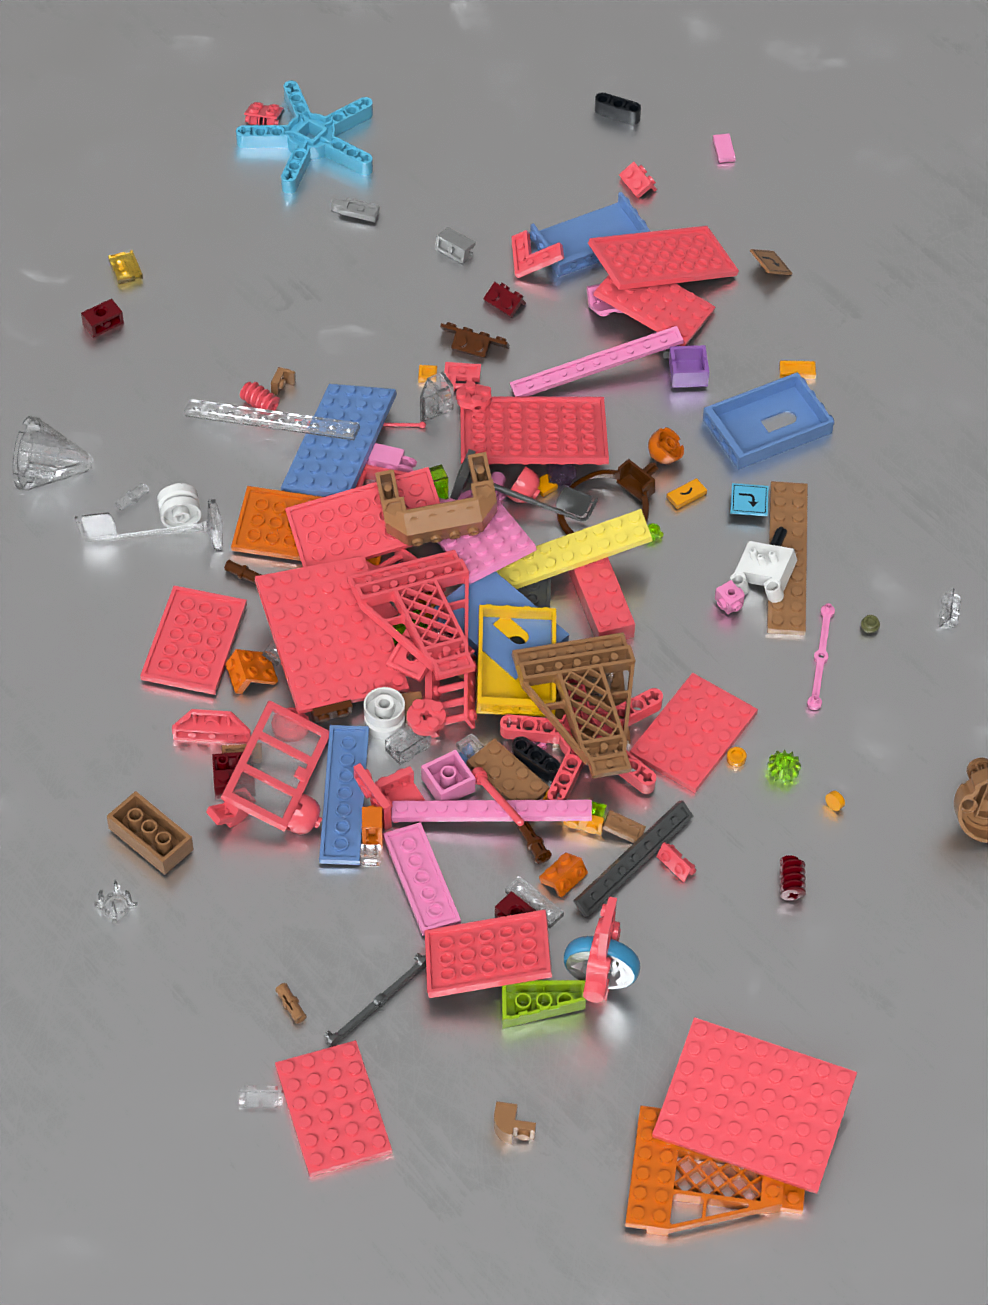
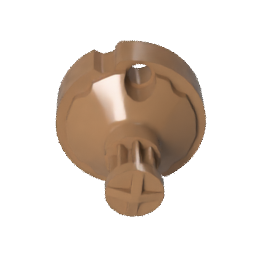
M976 758L967 766L966 772L969 780L965 784H961L956 791L954 810L962 830L969 837L988 843V759Z

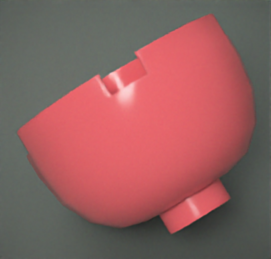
M525 467L510 490L536 499L540 493L538 489L540 479L532 469ZM507 495V497L510 500L516 503H527L525 501Z
M303 793L286 829L296 834H307L313 828L317 829L322 820L319 817L321 809L318 802Z

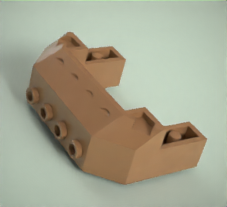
M486 452L468 455V466L472 480V497L406 510L404 496L399 497L394 469L375 473L386 532L404 544L415 547L428 542L438 543L448 538L458 539L464 535L475 536L483 532L497 513L494 481L491 477Z

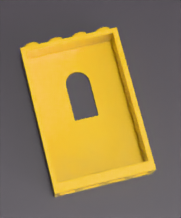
M479 605L476 713L546 717L522 689L519 678L515 680L482 651L483 617H499L500 619L493 625L508 638L520 637L525 643L529 639L527 632L511 618L551 620V644H555L556 609L530 606ZM555 683L531 686L545 704L556 702Z

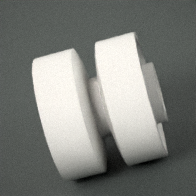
M380 687L372 690L365 697L364 725L369 726V734L381 740H388L397 737L405 727V701L397 690L389 687Z

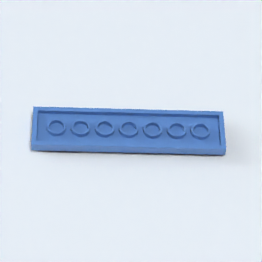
M330 725L319 864L360 865L362 807H364L365 796L354 778L353 766L361 763L364 769L367 768L369 726Z

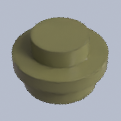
M867 615L861 621V628L865 632L874 633L879 630L880 622L876 616Z

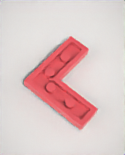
M527 230L511 236L514 270L517 278L564 259L563 246L560 242L532 254L530 234Z

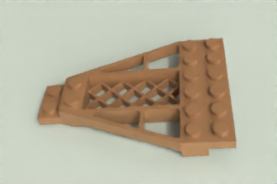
M624 632L512 650L511 655L522 689L582 762L589 766L592 779L631 772L632 768L626 748L636 660L631 645L627 644ZM628 670L627 690L611 693L605 674ZM593 676L597 678V681L593 684L586 680V677ZM570 679H574L579 683L575 687L569 684L567 681ZM553 682L557 686L561 701L545 704L531 686ZM581 684L591 689L588 694L579 689ZM567 689L572 692L570 696L568 695ZM593 691L603 695L600 701L591 696ZM575 694L584 698L581 704L572 699ZM626 698L622 728L614 700ZM589 701L595 704L596 707L594 710H591L584 706L585 703ZM572 706H574V707L577 708V711L575 712V714H574V711H573ZM599 707L608 712L606 717L596 713ZM563 709L565 711L572 736L550 710ZM580 711L590 715L587 721L577 716ZM592 718L602 722L599 728L590 723ZM577 722L583 725L581 730H579ZM605 724L614 729L611 734L602 730ZM585 728L595 732L593 737L583 733Z

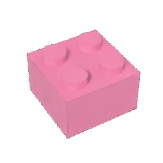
M456 750L421 766V779L436 801L458 800L475 792L476 778Z

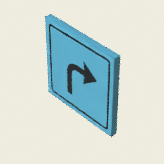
M732 483L730 514L767 516L769 486Z

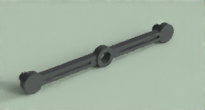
M417 953L414 959L418 963L383 993L377 995L373 1002L338 1032L332 1034L328 1030L324 1034L328 1039L327 1045L329 1047L336 1046L346 1034L375 1009H380L387 999L420 970L425 969L426 955L422 956L420 953Z

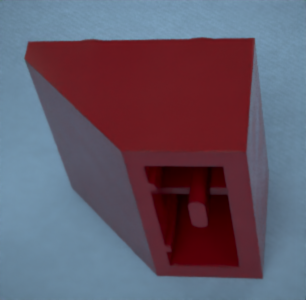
M243 752L212 754L215 800H222L221 796ZM251 753L247 761V764L253 767V759ZM242 772L234 790L245 788L252 797H255L254 777Z

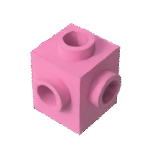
M732 580L716 588L715 600L721 610L724 609L727 614H730L733 611H739L743 607L745 594Z

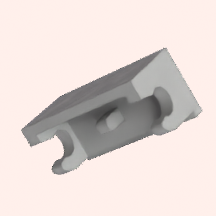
M447 227L437 235L435 249L464 264L473 255V252L470 250L475 247L476 242Z

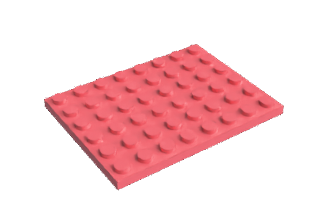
M491 396V403L485 408L481 409V406L475 407V410H469L460 407L461 464L468 449L476 451L475 454L486 452L489 465L609 464L604 397Z
M365 556L255 576V583L298 714L312 712L315 708L351 700V703L361 702L365 700L369 692L380 687L393 688L400 693L409 691L406 676L386 665L395 649L392 636L360 609L347 581L348 576L369 571ZM381 604L371 606L383 619H386Z
M694 1017L652 1137L818 1194L857 1072Z

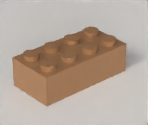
M136 791L107 815L109 829L164 875L194 850L192 837Z

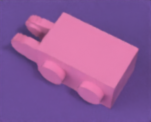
M375 443L366 464L409 473L414 471L412 468L416 467L417 461L414 458L405 456L404 449Z

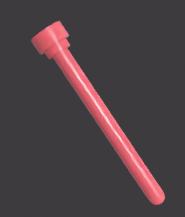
M482 767L474 768L471 772L476 778L475 784L482 785L518 826H523L524 820L488 781L486 771Z

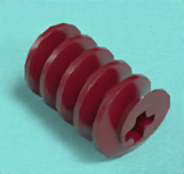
M786 855L780 859V897L786 901H793L806 895L805 862L799 860L796 856Z

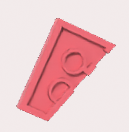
M361 763L353 766L354 778L365 798H371V805L382 807L383 829L386 831L392 828L391 808L393 806L390 799L384 797L380 785L374 783L368 769H364Z

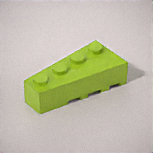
M537 980L502 986V1029L585 1009L586 999L583 997L586 980Z

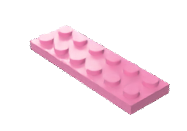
M421 822L383 833V839L422 936L425 935V930L461 924L460 916Z

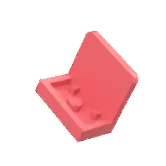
M410 766L399 769L387 777H381L375 782L380 785L384 797H388L391 803L392 801H426L414 784V771Z

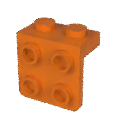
M236 649L226 662V668L236 694H243L251 682L276 685L278 682L268 653Z

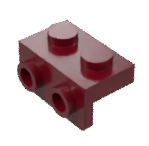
M494 282L483 300L512 318L521 304L525 306L524 296L517 291L512 293L509 291L510 288L502 282L500 285Z

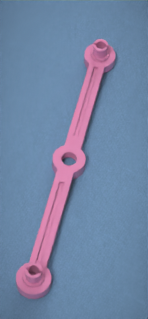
M830 603L823 605L820 611L823 622L819 650L814 654V661L817 663L812 696L807 701V706L811 710H819L822 706V700L819 698L823 666L829 657L826 652L830 618L835 614V609Z

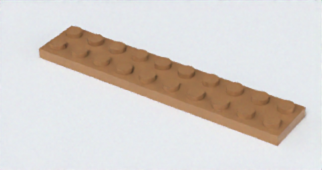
M771 481L769 544L776 529L783 527L787 530V534L781 547L793 548L797 562L785 587L784 598L777 603H772L768 600L767 633L805 636L808 484Z

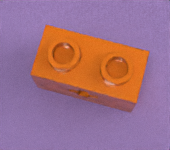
M373 805L362 807L363 849H383L382 807Z

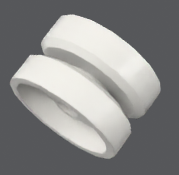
M182 483L172 484L159 492L157 500L161 522L164 526L170 529H186L195 525L200 520L201 509L198 494L193 486Z

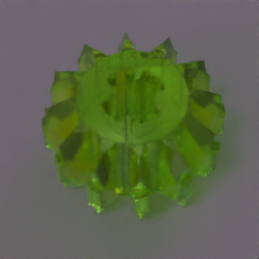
M784 749L782 753L776 751L775 755L769 757L767 768L769 776H774L775 782L780 779L784 783L785 780L792 782L793 778L799 776L801 765L799 757L794 756L793 751L788 754Z

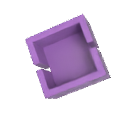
M706 345L670 347L669 367L672 388L708 386L709 366Z

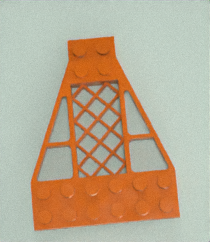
M640 1106L625 1227L646 1229L647 1234L668 1236L669 1233L759 1213L771 1214L780 1211L795 1214L803 1213L804 1189L756 1173L758 1177L750 1182L744 1175L749 1170H740L738 1166L652 1137L662 1108ZM694 1160H699L703 1162L698 1165ZM689 1161L694 1168L686 1173L680 1165ZM716 1163H721L724 1165L719 1168V1166ZM707 1164H710L715 1170L709 1176L702 1170ZM731 1166L737 1174L729 1179L723 1171ZM677 1169V1171L682 1175V1177L675 1181V1174ZM696 1172L703 1178L697 1184L690 1178ZM717 1175H720L725 1181L719 1187L712 1181ZM739 1178L746 1184L740 1190L733 1184ZM685 1180L692 1187L687 1191L681 1190L678 1186ZM760 1181H761V1192H759V1191L757 1190V1188L754 1186V1185H756L757 1183H759ZM707 1183L713 1191L706 1194L699 1188ZM727 1186L735 1193L731 1197L725 1196L721 1192ZM751 1189L756 1197L752 1200L746 1199L743 1193ZM672 1201L703 1205L702 1218L671 1224ZM707 1205L737 1209L706 1217Z

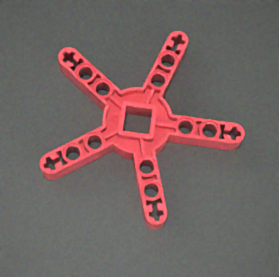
M570 679V680L567 681L569 684H570V683H577V684L579 683L578 681H576V680H574V679ZM581 684L579 689L587 693L585 685ZM651 688L631 698L628 727L661 709L663 701L662 691L657 688ZM567 689L568 695L570 696L572 692ZM575 694L572 698L573 700H581V702H579L580 704L584 700V698L580 697L577 694ZM589 701L584 705L591 710H594L596 707L590 705ZM626 701L616 706L618 716L624 717ZM572 706L573 711H574V714H575V712L577 711V708L574 707V706ZM600 707L596 712L603 717H606L608 714L607 711ZM580 711L577 716L587 721L590 715ZM511 714L503 716L500 721V734L503 738L514 740L521 736L532 742L559 744L565 757L548 790L547 800H567L584 766L582 760L547 718ZM565 714L562 719L558 720L572 736ZM592 718L590 721L591 724L598 728L602 723L595 718ZM624 718L620 719L622 728L624 724ZM577 722L579 730H581L583 725ZM606 724L602 728V730L609 734L614 730ZM530 727L532 728V730H526L524 728ZM549 729L551 732H545L544 730ZM626 750L631 768L636 771L618 775L641 793H652L655 789L656 774ZM568 765H574L576 767L570 768L568 767ZM561 781H566V782H568V783H567V784H561L560 782H561Z

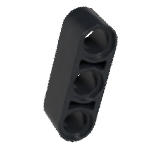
M603 92L598 93L595 97V112L597 114L629 124L640 122L641 105L639 103Z
M520 736L513 740L512 754L539 778L547 783H552L560 768V762L525 737Z

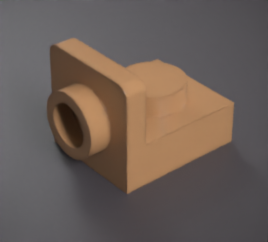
M278 367L271 381V393L278 396L286 384L295 385V372Z

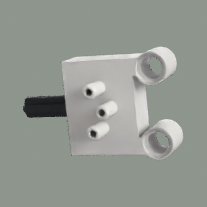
M783 527L777 528L770 544L748 542L735 573L729 578V581L732 580L738 588L740 587L745 595L750 589L748 583L764 586L768 600L772 603L780 602L784 598L785 587L797 562L793 548L781 547L787 530Z

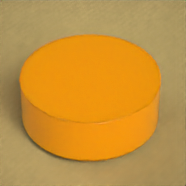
M733 747L728 750L727 762L731 766L740 767L745 764L747 754L744 749Z
M831 791L826 795V803L832 810L839 811L845 806V800L839 792Z

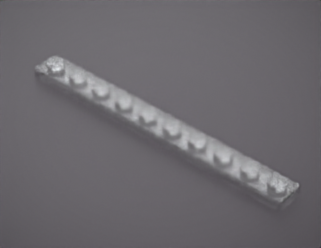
M190 399L184 410L186 417L347 440H355L360 429L358 422Z

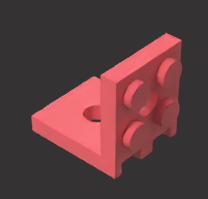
M405 629L403 636L414 645L407 629ZM427 636L425 640L434 643L436 639ZM398 642L386 665L421 682L428 668L417 658L414 661H409L408 655L410 652Z

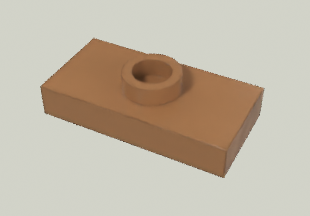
M609 810L602 827L603 830L632 843H635L643 835L646 826L612 810Z

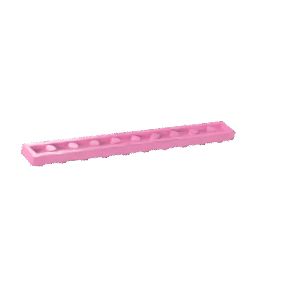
M674 326L510 382V387L514 397H528L669 349L670 347L683 344V338L678 327Z
M495 800L392 801V822L513 821ZM506 800L524 821H592V800Z

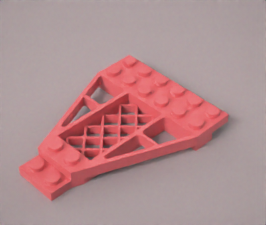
M455 550L348 576V584L360 609L430 671L434 670L438 681L475 671L476 666L468 652L469 570L463 559H459ZM464 584V599L448 603L442 588ZM430 591L433 592L431 596L424 594ZM414 596L415 598L412 601L406 597ZM418 599L427 601L426 605L418 603ZM393 602L400 616L383 619L371 606ZM431 603H432V604L438 605V606H440V607H439L438 610H436V609L431 608V607H429V606H430ZM415 608L421 610L422 612L419 615L414 612H411L412 609ZM464 608V633L452 610ZM425 613L434 615L433 619L424 617ZM439 617L447 621L445 624H443L436 620ZM422 622L429 626L426 629L418 626L419 623ZM404 624L414 645L393 626ZM432 627L440 629V633L431 631ZM446 631L454 635L452 638H449L443 634ZM428 636L436 640L432 643L426 641V637Z

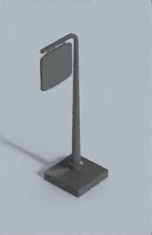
M468 449L459 469L450 498L457 500L466 485L472 483L468 466V455L475 454L476 451ZM494 483L495 491L577 521H587L598 502V498L591 502V495L565 487L558 497L557 508ZM590 503H591L592 506H591V508L589 509V511L587 512V509L589 508V505H590Z

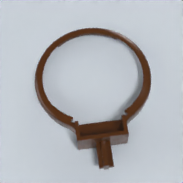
M628 459L618 467V470L592 472L578 479L569 487L574 489L579 484L596 478L616 479L617 484L642 502V513L647 523L649 518L648 498L655 493V479L652 475L659 468L655 462H651L641 469ZM557 513L558 522L566 535L574 533L568 526L565 517Z

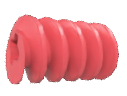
M247 382L240 391V398L242 400H245L252 407L267 416L272 415L280 403L278 396L270 393L268 389H264L262 385L259 386L258 382Z

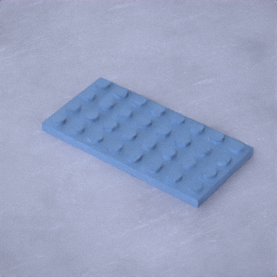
M329 384L284 479L281 490L326 497L355 488L395 400L396 390Z

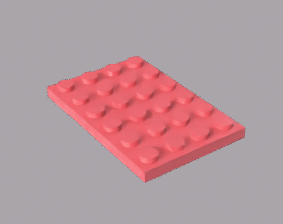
M608 275L594 292V296L656 332L677 326L683 338V344L680 346H686L716 308L708 301L701 299L675 283L619 290Z
M173 586L142 669L141 680L215 695L245 612L247 600Z
M692 673L631 748L629 753L643 764L696 793L757 715L758 709Z
M546 909L425 930L427 993L429 998L552 978Z
M356 1040L275 1062L276 1071L309 1177L392 1154V1148Z

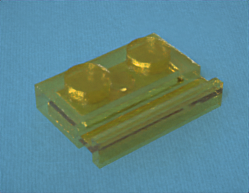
M133 250L130 253L122 252L108 256L118 285L135 281L137 278L143 279V274Z

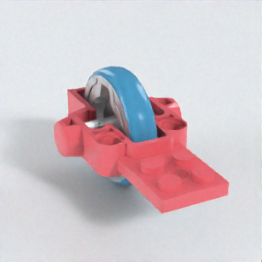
M610 896L607 904L602 905L601 918H599L594 936H583L574 939L568 944L564 952L566 969L576 979L586 980L583 997L593 1003L607 1001L610 989H622L630 986L636 981L640 973V961L636 953L628 946L619 942L621 933L620 922L615 921L617 898Z

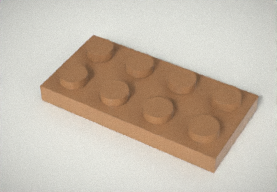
M495 738L466 762V765L471 770L476 767H482L488 775V781L505 800H540L550 788Z

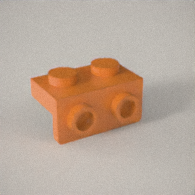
M565 852L538 878L542 884L554 888L557 895L562 898L588 874L582 858Z

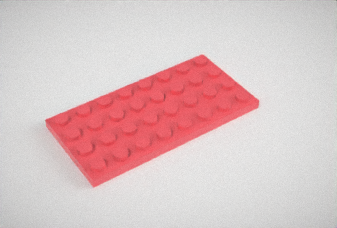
M708 226L590 238L588 245L619 290L737 276L739 272Z
M429 467L395 476L399 497L404 496L406 510L440 503ZM377 482L285 508L303 567L365 556V559L368 560L412 547L386 532Z

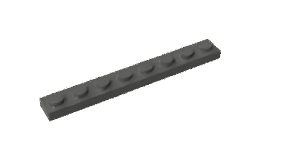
M678 801L573 900L584 917L590 916L661 848L663 842L666 843L693 817L684 801Z

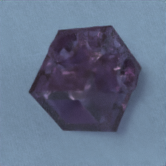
M549 464L547 470L549 483L560 486H570L572 479H575L577 473L574 464Z

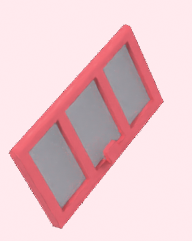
M268 701L221 799L285 832L329 739V731L272 701Z

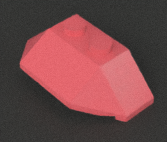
M191 709L172 725L173 740L247 744L251 737V730L231 711Z

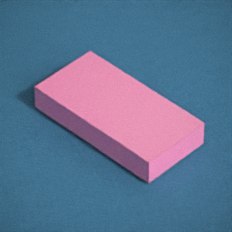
M730 134L713 135L718 162H734L736 157Z

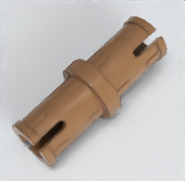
M287 983L280 984L276 987L275 991L283 1001L284 1009L289 1011L295 1023L303 1022L307 1015L300 1007L299 999L292 994Z

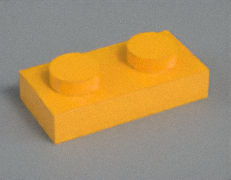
M592 815V821H563V825L569 828L585 830L591 834L601 835L603 831V817Z

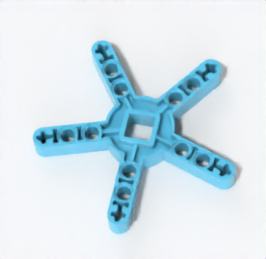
M287 81L284 83V99L293 118L288 125H242L236 129L237 145L241 148H288L292 154L281 175L282 191L287 194L294 193L297 190L310 161L325 156L360 175L367 176L373 172L372 155L336 137L373 116V102L368 97H362L327 116L310 112L297 82ZM310 133L314 135L315 138L311 139L307 137V135Z

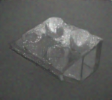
M444 372L428 377L420 395L421 422L431 420L434 417L454 410V386Z

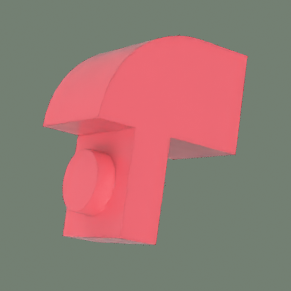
M245 788L232 792L254 804L256 802ZM227 802L209 806L206 811L217 826L226 824L229 828L238 825L249 815Z

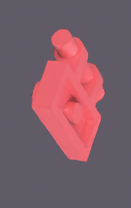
M445 362L444 380L451 381L443 382V389L455 392L458 388L465 385V383H456V381L480 382L481 364Z

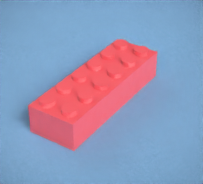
M607 557L568 571L594 637L624 632L626 639L634 638L635 622L609 558Z

